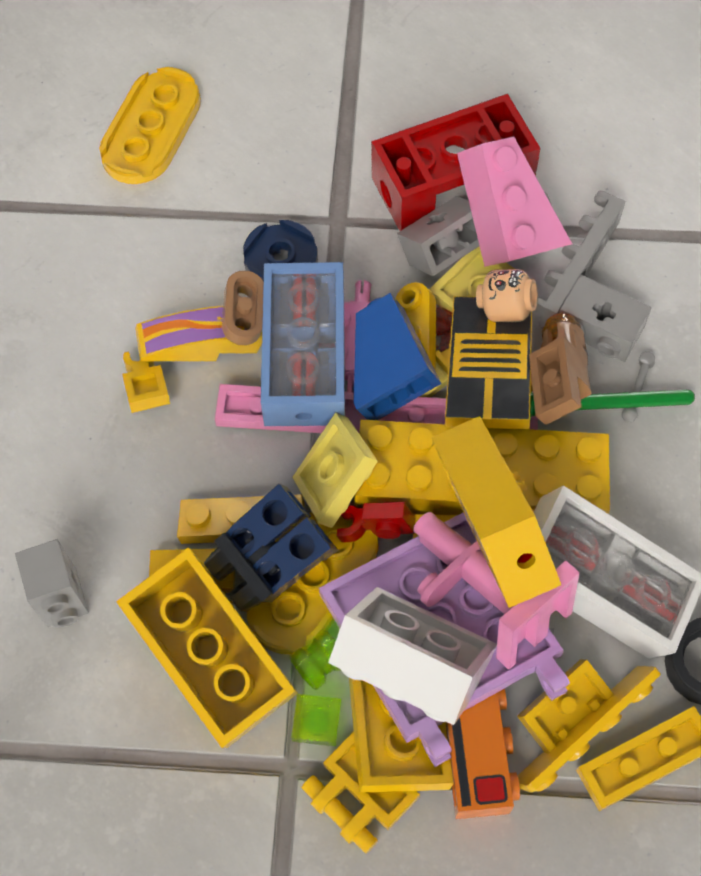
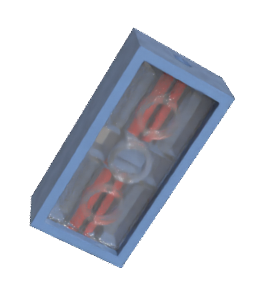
M343 262L264 263L261 409L264 426H327L335 412L345 416Z

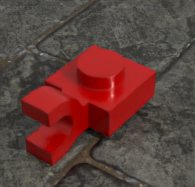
M405 502L363 503V508L349 505L341 516L346 520L354 519V522L349 528H338L336 537L342 543L354 542L360 539L366 530H371L374 535L380 538L396 539L400 537V534H414L413 529L416 518Z

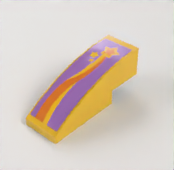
M223 306L173 313L137 323L135 327L140 361H216L220 353L257 354L262 345V332L259 339L250 345H237L226 338L222 330ZM236 326L241 330H247L243 326Z

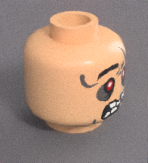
M522 269L492 270L486 275L483 284H479L476 289L478 308H483L487 318L493 322L524 321L530 311H535L537 307L538 293L535 279H530L528 274Z

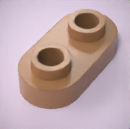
M237 271L228 278L224 290L222 330L226 338L237 345L253 344L259 339L262 332L264 282L257 274L250 271ZM239 293L245 294L248 297H241ZM236 326H243L247 330H241Z

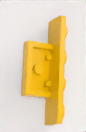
M580 659L565 672L570 682L566 686L567 692L551 701L544 691L517 715L518 719L543 750L534 761L517 775L519 788L532 793L534 791L540 792L549 787L558 777L556 771L567 761L577 760L584 755L590 748L589 741L596 734L614 727L622 718L621 711L631 702L636 703L651 693L653 690L652 683L661 675L655 666H637L610 690L587 659Z

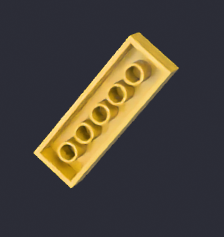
M360 420L359 434L378 462L374 466L370 477L363 482L356 492L355 507L363 508V503L405 502L412 514L432 512L434 515H459L463 513L431 438L454 427H445V424ZM487 428L511 473L519 472L521 480L516 482H525L527 489L522 491L533 512L542 496L564 485L609 514V434Z

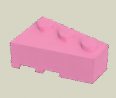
M514 137L483 143L457 153L485 267L572 244Z

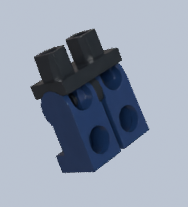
M280 483L233 524L226 533H223L214 541L218 547L204 562L206 568L218 581H222L235 569L242 576L244 581L229 593L230 599L241 612H247L262 602L272 603L281 593L295 584L321 561L327 560L338 551L337 547L316 521L309 519L311 515L290 489Z

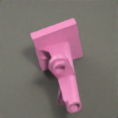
M432 512L424 514L416 522L413 530L419 536L420 542L448 565L439 575L433 572L421 582L417 590L421 595V602L427 607L437 604L463 578L504 613L499 619L496 658L508 670L516 664L517 647L524 638L535 647L547 636L550 615L557 610L565 618L572 614L580 572L566 560L556 568L561 586L509 608L477 541L471 544L438 519Z

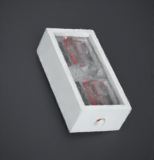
M564 485L542 496L534 510V514L555 569L566 560L580 572L573 612L648 659L676 653L701 593V573Z

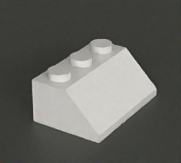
M376 587L345 615L328 663L340 668L343 674L349 678L364 680L382 689V692L391 699L406 701L422 709L433 720L446 721L454 725L468 706L495 652L497 644Z

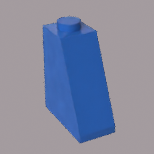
M391 293L374 299L367 307L356 313L354 405L367 420H380L442 384L404 308Z

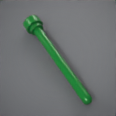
M689 389L596 393L581 399V408L575 411L690 405L695 400V394ZM530 392V419L531 417H536L533 392Z

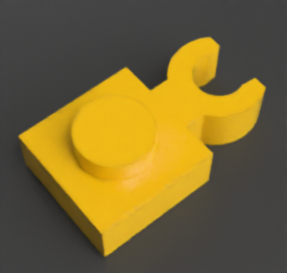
M129 351L124 352L123 360L128 373H123L122 376L131 413L170 404L161 365L155 366L154 361H134L131 359Z

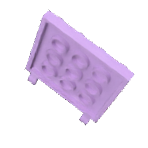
M464 513L444 522L471 544L477 541ZM419 536L319 588L320 596L339 628H341L345 615L376 587L496 644L498 640L499 619L504 615L463 578L437 604L427 607L421 602V595L417 591L421 582L433 572L439 575L448 565L420 542ZM548 628L547 636L535 647L525 638L518 644L516 664L510 670L496 658V647L465 710L533 672L537 673L541 686L551 701L567 692L566 686L570 682L555 661L562 656L563 648ZM374 686L407 743L419 737L435 767L451 758L449 752L452 749L438 728V725L444 722L431 719L422 709L406 701L389 698L382 692V689Z

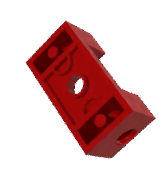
M508 93L371 141L372 180L399 231H402L435 210L437 194L465 185L458 155L448 152L446 148L456 145L467 150L483 143L514 137L536 176L541 148Z

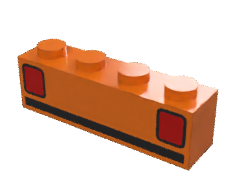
M505 688L465 710L454 725L445 721L447 739L452 749L449 754L451 755L452 794L456 819L510 814L514 807L513 801L520 800L518 776L516 772L509 773L507 755L513 754L512 733L510 727L502 726L500 710L507 709Z

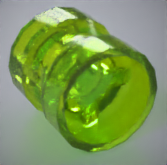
M322 629L312 637V644L309 645L308 649L298 648L289 656L295 669L315 691L326 683L328 673L341 671L340 668L328 663L336 640L325 629Z

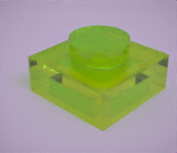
M297 694L291 736L292 742L336 747L342 704L341 698Z

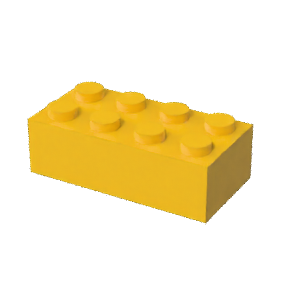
M189 547L116 601L221 748H229L298 694Z

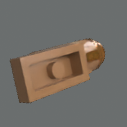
M566 313L555 314L546 320L545 326L542 329L543 342L541 348L529 354L536 417L545 425L581 408V399L592 393L584 333L579 322L572 315Z

